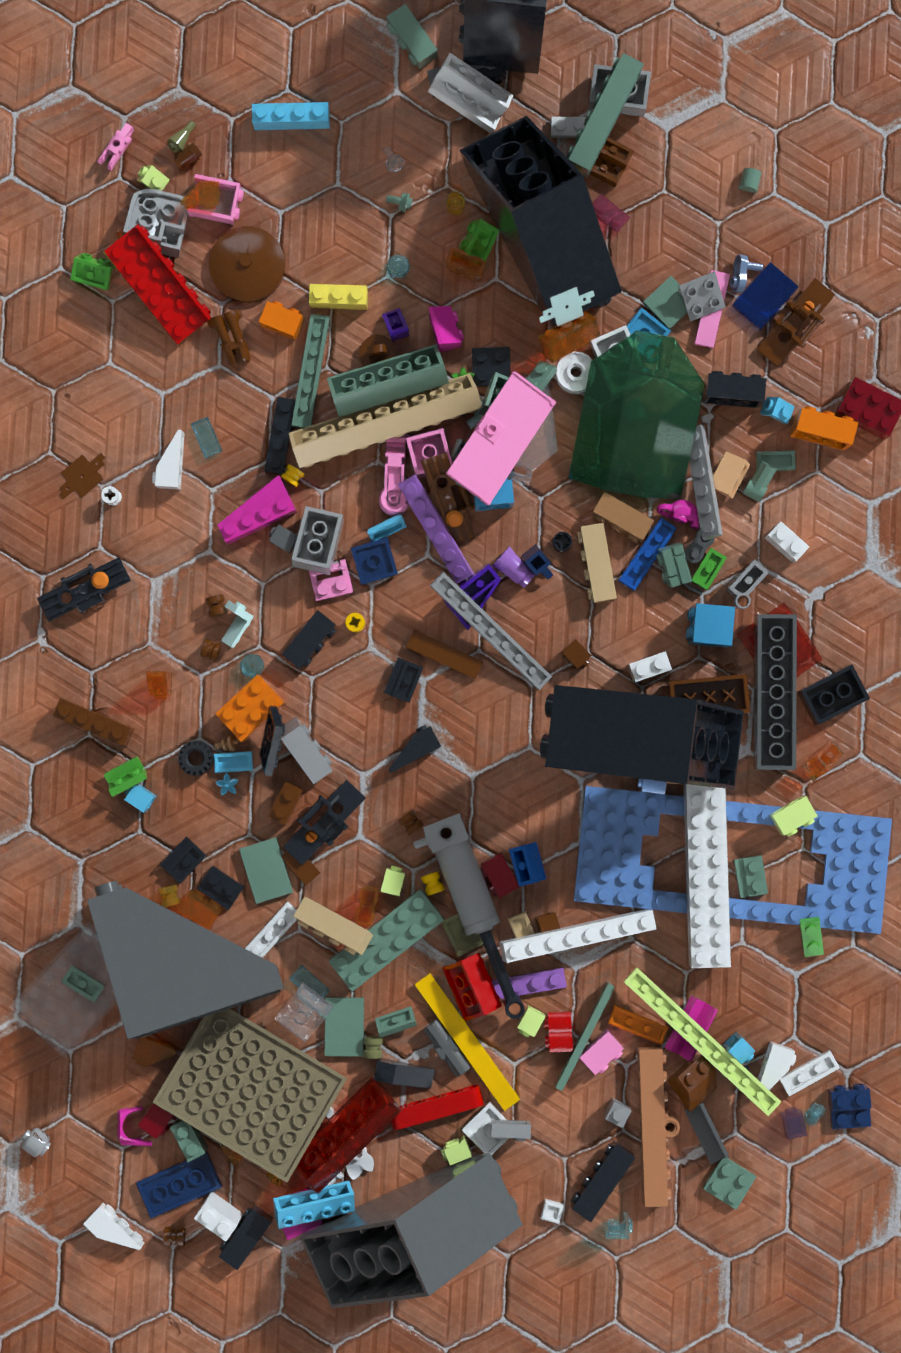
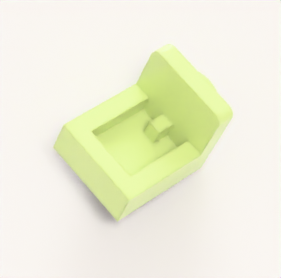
M146 165V167L143 166L137 174L139 177L136 181L143 183L149 189L162 191L170 179L154 166Z

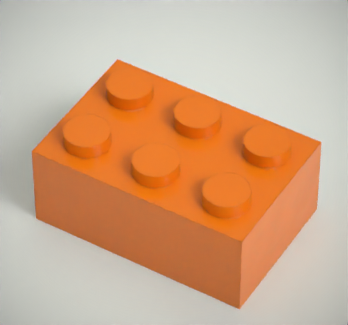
M805 406V408L802 407L795 414L789 436L845 451L853 445L858 422L853 421L854 419L848 416L840 418L836 417L833 412L824 411L821 413L816 411L814 407Z
M257 674L215 714L241 742H245L266 722L269 706H277L279 710L286 703L261 675Z

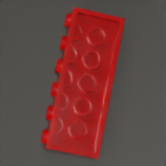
M137 224L105 249L103 253L176 345H178L202 324L211 319L209 315L211 312L205 304L201 305L197 300L199 298L197 293L192 288L189 289L185 283L187 281L183 275L175 272L172 261L161 254L162 249L158 243L150 240L148 230L143 225L140 227Z

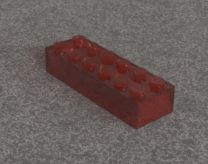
M373 1077L316 1132L295 1168L305 1186L318 1194L402 1111L384 1085L375 1081Z

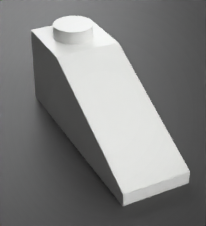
M182 430L176 432L157 464L156 472H153L152 482L159 489L181 490L185 435Z
M769 1042L758 1075V1080L768 1090L789 1071L790 1066L794 1065L796 1061L795 1051L792 1048Z

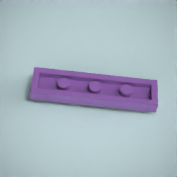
M563 967L509 977L515 994H519V996L567 987ZM493 979L492 984L500 999H503L504 996L498 980Z

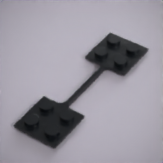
M510 347L472 348V369L475 374L473 381L476 386H488L495 372L510 377ZM514 468L508 475V479H515Z

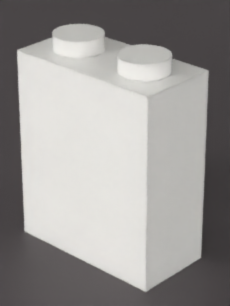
M211 1192L199 1208L194 1219L221 1239L227 1241L237 1227L243 1213L214 1192Z

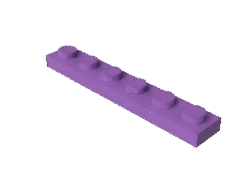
M416 474L399 483L398 486L456 584L472 576L474 572Z

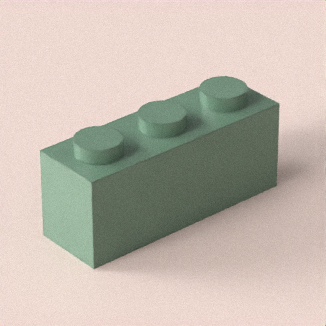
M406 4L387 16L386 27L391 35L395 34L398 38L397 43L399 47L407 51L409 54L408 59L413 66L417 65L420 70L438 57V49Z

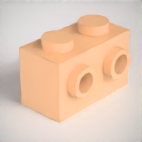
M726 451L724 456L722 455L718 460L716 472L712 474L715 491L733 499L750 464L747 460Z

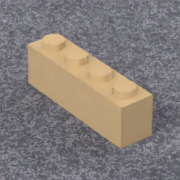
M604 524L582 526L579 529L580 532H577L578 543H582L583 551H580L581 560L586 563V569L584 570L585 581H589L590 588H587L588 599H592L593 604L616 600L617 596Z
M307 897L303 898L293 916L299 920L298 925L305 929H308V927L313 928V933L322 938L326 935L330 938L328 941L336 946L340 944L346 946L344 950L352 955H355L356 952L363 955L373 937V934Z

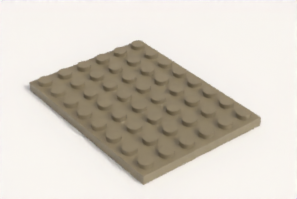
M227 1009L203 1017L153 1103L271 1174L288 1182L347 1078L235 1011Z

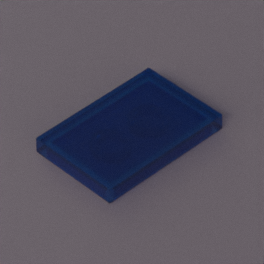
M770 262L732 306L761 331L799 286Z

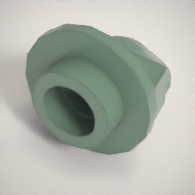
M402 193L401 197L388 195L386 202L399 205L398 210L405 213L406 209L410 210L412 198H409V193Z

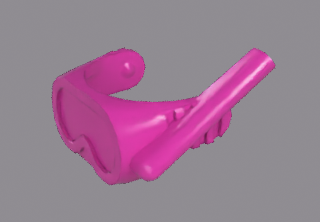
M136 1106L118 1110L117 1136L121 1145L152 1146V1141L143 1140L142 1138H128L123 1132L122 1126L125 1117L133 1111L143 1110V1107Z

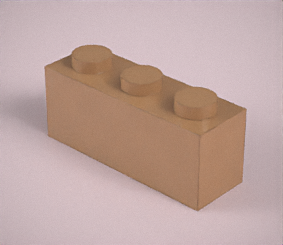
M606 492L603 493L592 512L595 520L603 524L604 522L610 524V528L618 533L624 532L628 535L627 538L635 543L643 541L654 522L653 519Z

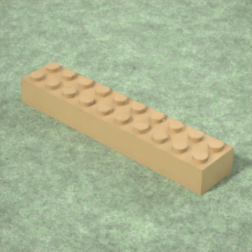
M469 373L448 380V384L438 388L435 387L422 393L409 395L403 399H396L367 410L354 412L348 416L336 417L290 432L289 437L299 468L311 467L314 463L329 461L332 457L347 455L353 450L365 449L371 444L383 443L392 437H402L410 431H420L426 426L438 425L444 420L456 419L465 413H474L478 409L483 408L477 386Z

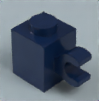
M536 544L521 555L524 562L536 576L540 572L547 580L553 576L548 568L551 562Z

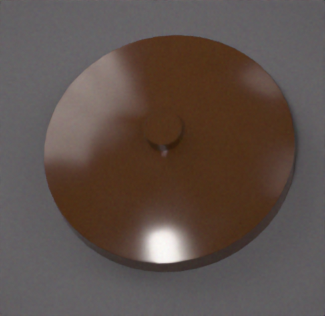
M242 226L227 231L216 241L209 257V270L214 284L226 297L241 303H254L266 299L280 286L285 274V257L280 244L270 233L258 227Z

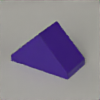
M400 308L382 314L392 342L410 336Z

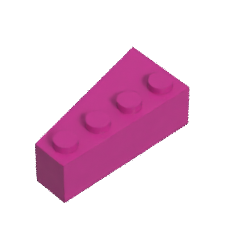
M278 475L221 521L218 527L225 542L229 545L297 513L281 477Z

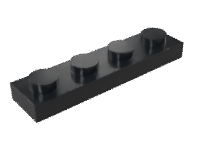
M277 397L264 472L278 475L284 474L290 443L289 433L292 431L295 399Z

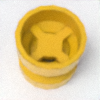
M439 871L421 877L422 883L426 884L425 892L427 896L445 890L443 884L439 881Z

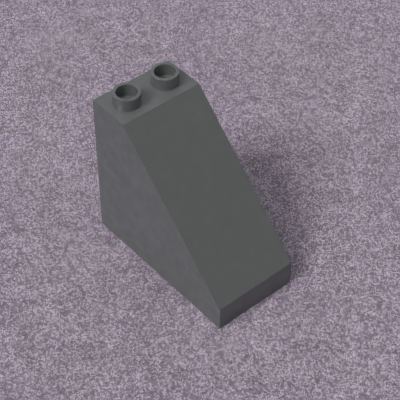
M117 881L95 887L96 897L87 900L128 1039H139L285 991L277 965L126 887L123 888L122 884L118 885Z
M491 1153L472 1156L453 1165L446 1166L356 1207L353 1212L331 1218L323 1222L322 1225L301 1235V1241L331 1308L430 1296L521 1227L523 1224L517 1213V1203L509 1195L501 1178V1168L497 1161L492 1158Z

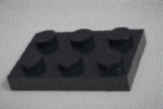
M269 706L259 752L265 776H272L273 770L277 768L278 759L276 756L277 752L281 751L280 738L285 733V725L282 724V715L279 714L277 706Z

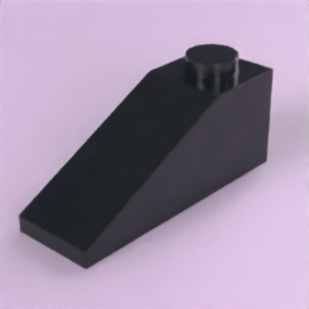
M423 725L416 729L417 733L412 736L388 771L390 773L441 747L431 726L427 728L426 725Z
M378 1058L374 1080L395 1085L431 1088L435 1069Z

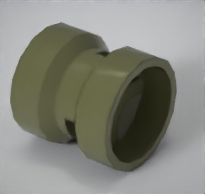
M364 1037L366 1048L363 1051L364 1058H382V1050L380 1048L383 1044V1037Z

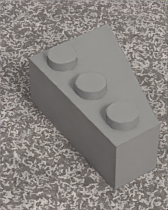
M297 717L284 724L285 733L284 736H281V740L312 783L315 784L331 773L332 768L330 765L333 764L327 754L323 756L320 751L322 749L316 739L312 740L309 735L311 732L305 724L302 725Z

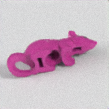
M678 500L672 504H661L657 507L656 512L680 524L688 522L690 523L689 527L695 530L700 527L697 508L688 500Z

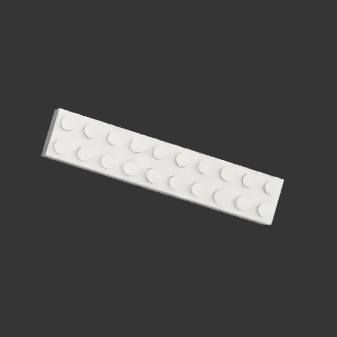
M683 784L689 966L691 968L731 967L725 788Z

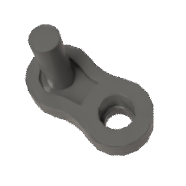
M699 529L692 543L684 551L686 559L691 563H697L702 560L706 549L713 544L715 538L702 541L701 529Z

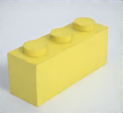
M310 284L309 305L311 308L368 310V288L365 285Z

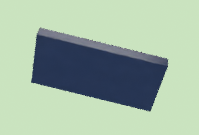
M208 1151L190 1162L184 1160L136 1182L150 1218H154L222 1188V1183Z

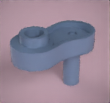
M738 254L734 260L733 276L730 280L732 291L742 293L747 283V269L761 272L763 264L748 262L747 255Z

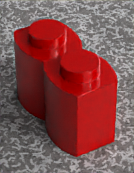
M571 1011L548 1012V1016L544 1019V1028H548L549 1035L545 1036V1048H549V1052H573Z

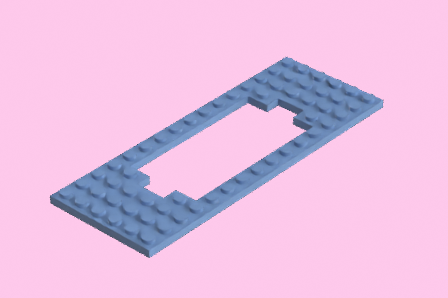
M585 786L573 901L687 913V893L653 890L655 867L640 865L643 835L658 836L660 813L684 816V796ZM726 801V820L775 826L770 814L782 807ZM815 810L818 816L814 818L815 822L807 827L802 825L798 828L812 830L810 853L825 854L822 885L807 883L805 906L729 898V918L800 925L799 919L819 916L821 928L881 934L892 819Z

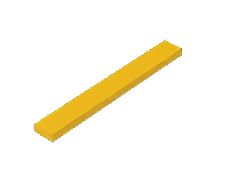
M429 973L416 982L415 986L503 1110H507L518 1102L520 1098L433 975Z

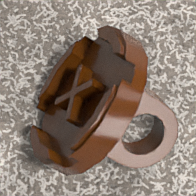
M383 335L368 337L359 349V358L363 366L397 356L394 343Z

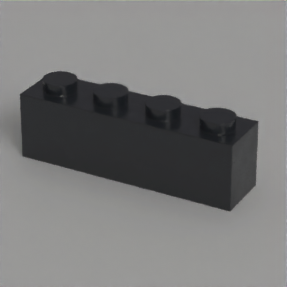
M615 1140L612 1144L609 1143L603 1151L605 1155L601 1161L598 1159L592 1168L594 1171L590 1177L587 1175L581 1184L583 1187L579 1193L576 1191L570 1200L572 1202V1210L589 1222L593 1221L635 1159L632 1152Z

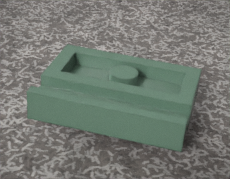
M762 855L733 859L739 897L768 894Z

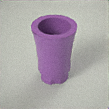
M510 546L492 565V567L504 573L523 588L535 576L528 565L516 555Z

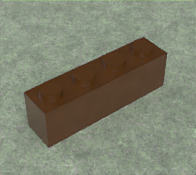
M64 698L59 699L53 713L54 717L123 746H128L135 729Z

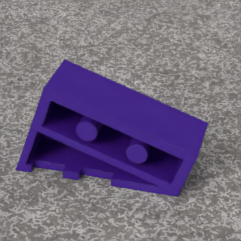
M486 563L460 584L459 587L482 608L501 578ZM442 599L464 628L469 630L471 625Z

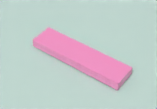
M715 271L724 300L730 274ZM722 309L700 317L694 345L710 349L714 348Z

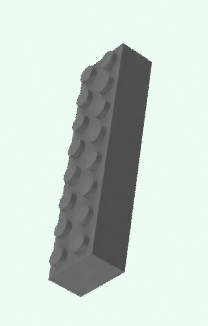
M797 614L754 615V769L796 770Z

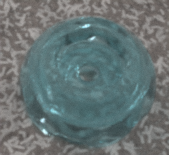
M394 255L387 261L386 269L391 277L404 278L410 270V263L405 256Z
M256 654L246 655L240 662L242 673L251 678H254L257 674L260 675L264 670L263 659Z
M813 1104L805 1113L806 1122L812 1126L817 1124L819 1118L825 1115V1107L822 1104Z

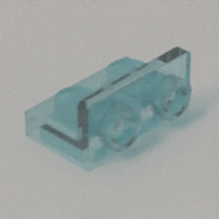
M622 1212V1223L613 1219L603 1222L602 1231L605 1238L629 1239V1233H633V1221H631V1217H628L627 1212Z

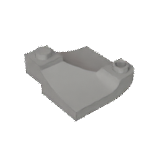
M143 189L134 193L123 235L137 224L140 227L143 225L150 234L148 236L150 240L157 242L161 247V254L179 258L188 219V207L191 206L192 199L155 189Z

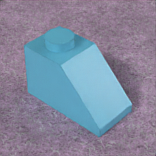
M737 1032L723 1044L727 1051L741 1064L744 1062L748 1063L754 1057L753 1053L755 1050Z

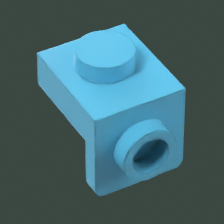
M767 397L762 405L760 414L770 416L783 424H788L795 406L779 397Z

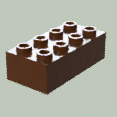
M747 674L667 682L669 697L704 700L709 703L741 710L744 713H751Z

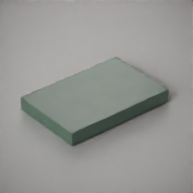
M277 837L239 849L256 904L293 893L286 866L281 857L282 854Z
M326 997L325 1056H363L364 997Z

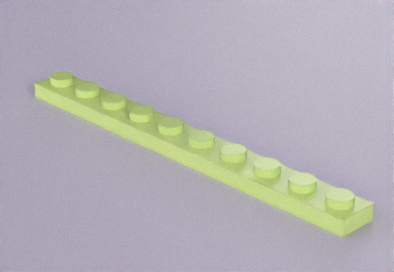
M637 967L623 981L767 1116L781 1103L771 1091Z

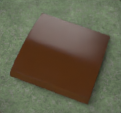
M607 138L589 174L616 187L634 150Z

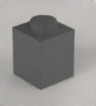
M278 525L277 528L273 527L271 530L269 541L291 554L295 548L298 536Z

